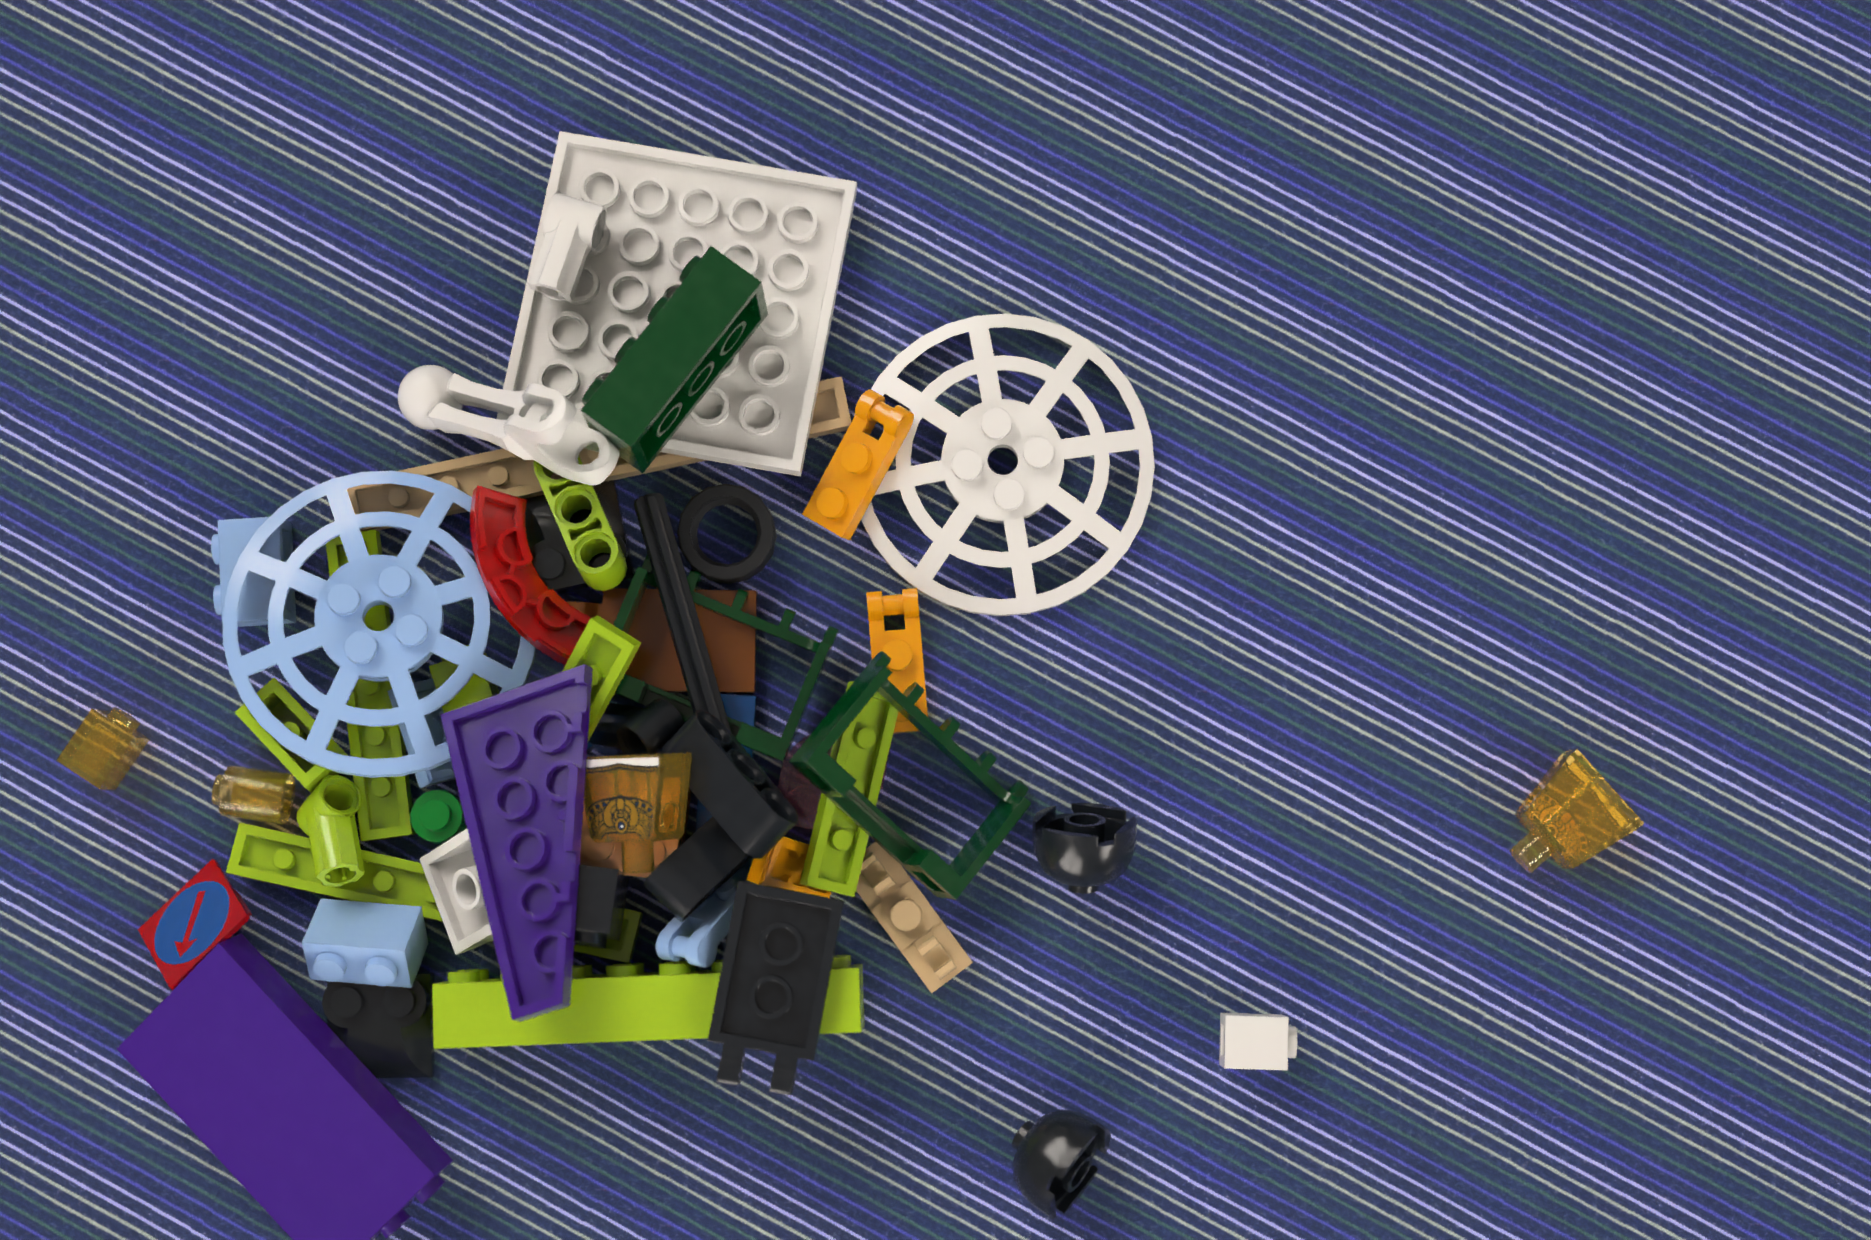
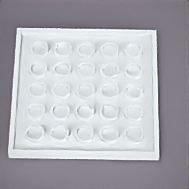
M560 131L503 390L525 391L527 386L532 383L558 390L577 408V413L573 419L588 427L581 409L584 406L582 403L583 396L589 386L600 377L605 380L617 365L615 357L621 346L630 337L637 339L648 326L647 317L656 302L663 296L670 298L681 284L679 278L687 263L697 255L702 258L710 246H712L762 282L768 315L660 452L801 477L855 204L857 182ZM556 192L607 208V218L602 238L596 250L589 251L572 301H558L545 297L531 289L528 284L544 240L543 222L550 199ZM501 413L497 414V419L508 420L510 417Z

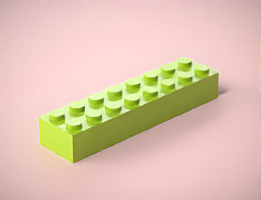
M834 955L820 1034L860 1033L865 1027L863 964H851V955ZM723 959L714 961L712 963V970H696V966L689 964L687 961H669L659 964V972H644V963H617L606 966V974H592V965H573L570 1006L521 1022L514 1021L511 1018L501 971V978H489V969L487 968L462 969L448 972V981L432 984L434 1049L708 1038Z

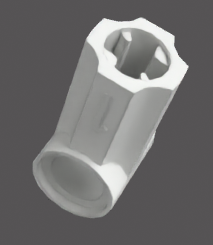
M557 192L553 194L544 216V240L528 282L531 289L545 297L558 301L573 300L589 251H595L602 238L607 218L606 207Z

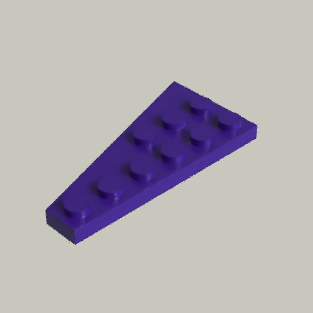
M586 664L440 714L511 1018L519 1022L570 1006L593 668Z

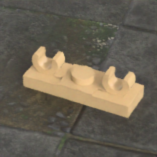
M877 842L866 848L856 891L929 991L933 993L971 965L973 961L903 866Z

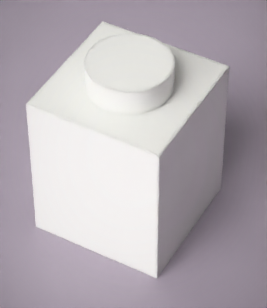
M1220 1013L1219 1065L1227 1069L1288 1070V1058H1296L1297 1054L1296 1027H1288L1289 1017L1281 1014Z

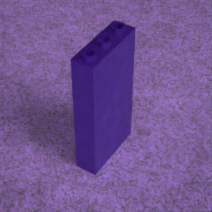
M242 933L218 943L117 1048L124 1058L292 1240H374L380 1233L388 1239L411 1217L405 1211V1208L415 1199L421 1204L425 1203L446 1183L440 1174L453 1162L451 1157L355 1054L346 1047L342 1040Z

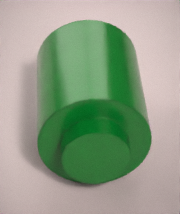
M443 790L428 791L422 794L412 806L410 819L414 831L421 838L436 845H442L467 829L461 800L449 792Z

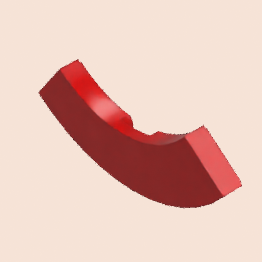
M477 485L472 495L470 533L473 553L483 583L494 604L523 638L553 660L566 665L592 617L568 604L553 589L549 590L539 577L532 563L533 556L526 534L525 512L527 500Z

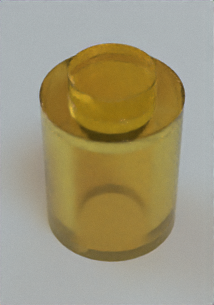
M230 765L227 767L224 775L218 774L214 780L212 803L219 805L220 815L224 817L285 825L290 817L294 803L295 778L291 773Z

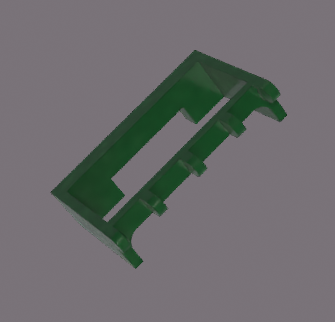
M648 554L642 568L637 567L613 624L625 633H628L647 586L658 589ZM692 569L687 577L694 604L815 653L781 738L744 722L727 717L732 735L742 746L785 762L839 629L829 626L823 635L822 642L806 638L789 631L796 612L786 608L781 622L777 626L742 611L749 592L742 589L738 590L732 606L695 592L702 573ZM627 674L624 675L615 691L616 694L645 706L655 699L667 700L680 712L684 722L694 714L690 701Z
M881 651L871 660L789 760V763L931 893L939 898L957 900L1032 804L1024 797L1029 788L1019 780L1007 791L987 772L995 763L996 756L989 750H986L974 761L951 739L959 729L960 723L953 716L946 719L940 727L932 722L914 705L923 694L924 689L917 682H914L904 693H901L887 679L892 673L886 667L890 663L891 658L884 651ZM877 691L998 803L950 865L933 850L922 849L853 786L857 780L827 754L829 749Z

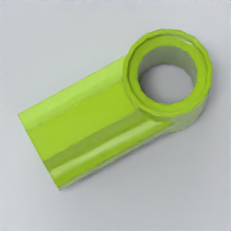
M329 775L323 778L297 811L298 825L310 838L315 875L317 879L322 881V886L340 887L349 882H357L365 873L355 813L362 803V796L358 787L351 780L340 775Z

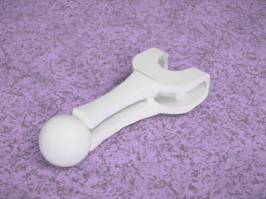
M423 365L413 369L404 377L399 386V408L404 417L418 428L425 430L440 429L445 433L464 434L488 441L524 460H535L550 471L566 479L587 485L601 484L611 474L618 462V448L602 433L586 427L573 419L577 413V408L558 390L534 383L529 384L525 391L496 389L472 382L437 365ZM463 405L479 407L510 417L508 420L483 417L462 411ZM583 448L599 452L598 457L592 463L579 465L578 456Z

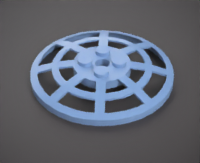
M399 471L359 472L330 479L303 491L278 508L257 529L239 556L228 583L222 613L223 646L229 673L241 700L260 726L284 748L312 764L340 774L378 778L405 776L430 770L451 761L447 741L435 746L425 718L426 715L435 712L452 700L469 682L473 674L502 688L500 693L526 685L534 664L536 648L521 636L518 654L512 669L483 655L487 646L491 625L488 591L475 561L466 549L448 532L439 528L453 503L470 513L471 496L450 484L424 475ZM396 484L420 488L434 493L420 518L389 511L364 512L355 515L347 489L361 485ZM327 496L335 521L325 525L306 538L290 555L286 563L259 552L268 537L288 517L310 502ZM392 527L411 531L397 557L391 555H369L360 529ZM340 536L348 563L337 569L328 580L301 569L303 564L319 548ZM431 541L438 544L453 558L465 577L434 586L430 578L417 567ZM248 571L275 581L268 608L270 644L241 656L238 643L237 612L242 586ZM290 588L317 599L314 612L315 627L285 637L284 610ZM472 597L474 603V625L469 646H466L442 634L444 625L443 606ZM376 605H386L394 611L393 623L383 631H373L365 625L366 613ZM323 647L329 658L339 667L327 695L318 691L305 679L295 665L293 658ZM432 654L458 666L442 686L419 700L410 673L420 668ZM278 665L282 675L293 690L308 704L319 710L307 740L291 732L271 714L255 692L249 676ZM358 679H363L367 681H390L398 707L371 710L352 707L346 704ZM339 720L349 724L369 727L395 726L404 723L415 753L397 758L367 759L341 755L326 749Z

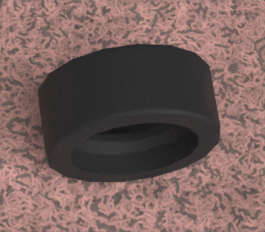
M731 484L707 487L693 496L680 515L677 530L680 550L695 571L702 573L701 575L708 580L725 584L747 581L762 571L773 555L777 537L773 517L762 499L745 487ZM726 504L739 506L747 511L755 521L758 533L756 544L750 554L741 561L730 564L718 563L705 556L699 547L697 538L699 523L704 515L714 507Z

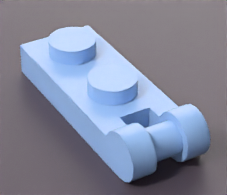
M753 857L684 921L680 922L674 916L658 935L656 952L659 958L673 962L686 958L689 964L701 967H708L713 963L717 954V946L729 931L738 881L753 883L746 880Z

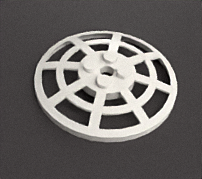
M1013 314L973 316L948 323L920 337L899 353L879 375L871 389L882 396H889L908 408L914 414V420L896 454V469L887 471L875 495L900 490L903 502L910 516L925 536L933 543L915 568L900 554L886 536L874 512L872 502H870L861 522L874 547L891 569L913 588H917V591L941 604L968 613L991 616L1031 614L1059 606L1083 594L1104 578L1128 551L1142 526L1151 499L1155 468L1152 435L1144 408L1131 383L1113 360L1092 342L1064 326L1036 317ZM1008 327L1032 330L1057 338L1072 347L1056 369L1024 357L994 356L989 328ZM969 332L974 360L963 362L945 371L922 392L897 378L910 362L930 347L952 336ZM1088 359L1099 366L1118 389L1131 414L1135 429L1105 433L1103 423L1094 405L1080 387L1072 382ZM997 371L1021 372L1040 378L1045 383L1029 405L1017 400L1002 399ZM977 375L982 403L971 407L960 417L935 401L939 395L952 385L970 376ZM1062 394L1067 396L1078 409L1088 427L1090 435L1060 439L1057 430L1046 416ZM923 418L947 434L942 448V456L939 461L911 466L913 440L918 425ZM1008 448L1013 451L1018 461L1016 468L1006 475L993 472L987 461L993 450ZM1139 450L1140 468L1137 493L1129 517L1120 532L1096 514L1108 484L1109 453ZM1094 456L1093 480L1088 496L1083 504L1059 487L1064 469V460ZM941 481L945 482L949 493L958 506L943 528L938 526L925 510L917 495L916 486ZM1047 504L1071 521L1054 537L1036 546H1028L1024 519L1036 514ZM975 517L988 522L1004 523L1008 551L982 550L959 540ZM1083 531L1108 548L1094 565L1077 578L1053 590L1036 594L1032 563L1042 561L1062 551L1076 540ZM950 554L958 559L979 566L1011 567L1016 598L994 599L971 596L947 588L934 581L933 578Z

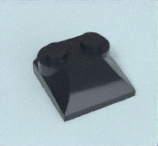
M615 480L593 485L626 559L627 571L623 580L633 578L635 571ZM545 495L526 498V534L533 556L532 563L539 577L549 590L553 589L557 594L589 588L590 586L583 580L572 560ZM578 510L571 516L569 522H583L589 517L591 510ZM600 553L595 555L590 560L588 566L593 568L603 566L608 562L611 554Z
M417 973L412 988L327 982V988L322 998V1007L327 1017L328 1027L376 1078L434 1077L432 993L434 973Z

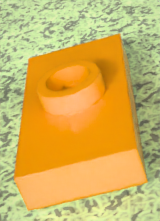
M783 837L762 859L753 857L746 878L747 881L828 898L831 895L829 891L800 885L809 844Z

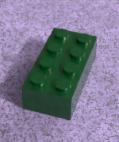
M710 246L702 258L697 255L687 263L680 275L679 281L681 284L670 298L663 296L656 302L647 317L648 326L637 339L630 337L621 346L615 357L617 365L605 380L601 377L596 379L589 386L582 399L584 406L581 412L588 427L605 435L618 448L619 457L641 473L645 472L768 315L762 282L712 246Z

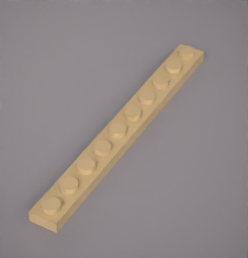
M842 376L819 382L808 439L847 431L851 424ZM504 448L399 470V472L424 475L450 484L471 497L477 485L523 499L544 495L534 471V460H524ZM583 448L579 453L583 465L592 463L598 457L599 452ZM660 452L645 472L641 473L619 457L615 468L603 482L706 460ZM554 472L551 475L552 479L564 478ZM396 484L361 485L347 489L355 515L364 512L389 511L420 518L434 493L420 488ZM453 503L446 516L467 512V510ZM368 527L360 530L361 532L369 530L378 531L392 527Z

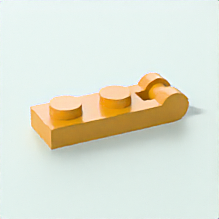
M872 389L865 391L856 404L855 416L802 515L841 538L850 540L913 424L914 414L900 405L891 407L885 403L884 396ZM877 422L883 425L884 430L879 440L870 435Z
M917 588L902 589V594L882 596V591L866 592L872 659L881 651H884L891 658L890 663L886 667L892 673L887 679L901 693H904L914 682H917L924 689L923 694L914 705L928 717ZM904 614L905 629L885 631L884 616ZM898 711L893 734L920 732Z

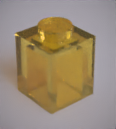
M113 707L111 712L92 708L56 761L98 789L116 790L150 739L136 730L140 722L116 707Z

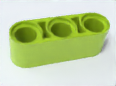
M578 456L579 465H583L580 456ZM534 460L535 474L572 560L583 580L595 590L606 591L615 588L626 576V559L594 486L566 478L552 479L551 475L553 472ZM578 510H591V514L583 522H569L571 516ZM600 553L611 554L610 559L603 566L597 568L588 566L590 560L595 555Z

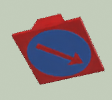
M213 858L154 913L138 931L169 988L174 990L218 943L231 938L251 918L252 913L241 895L233 889L218 862Z

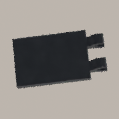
M738 881L708 1041L723 1044L716 1082L737 1086L738 1083L740 1084L745 1051L748 1048L776 1054L769 1092L791 1096L795 1084L798 1059L815 1060L844 900Z

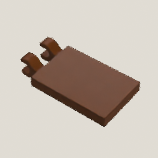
M613 588L603 591V603H567L590 617L600 616L609 623L614 624L628 589ZM646 589L627 633L640 641L641 645L625 674L669 693H688L658 589ZM695 590V592L732 606L738 590ZM744 590L749 592L742 611L757 617V591ZM694 604L720 693L755 694L757 629Z

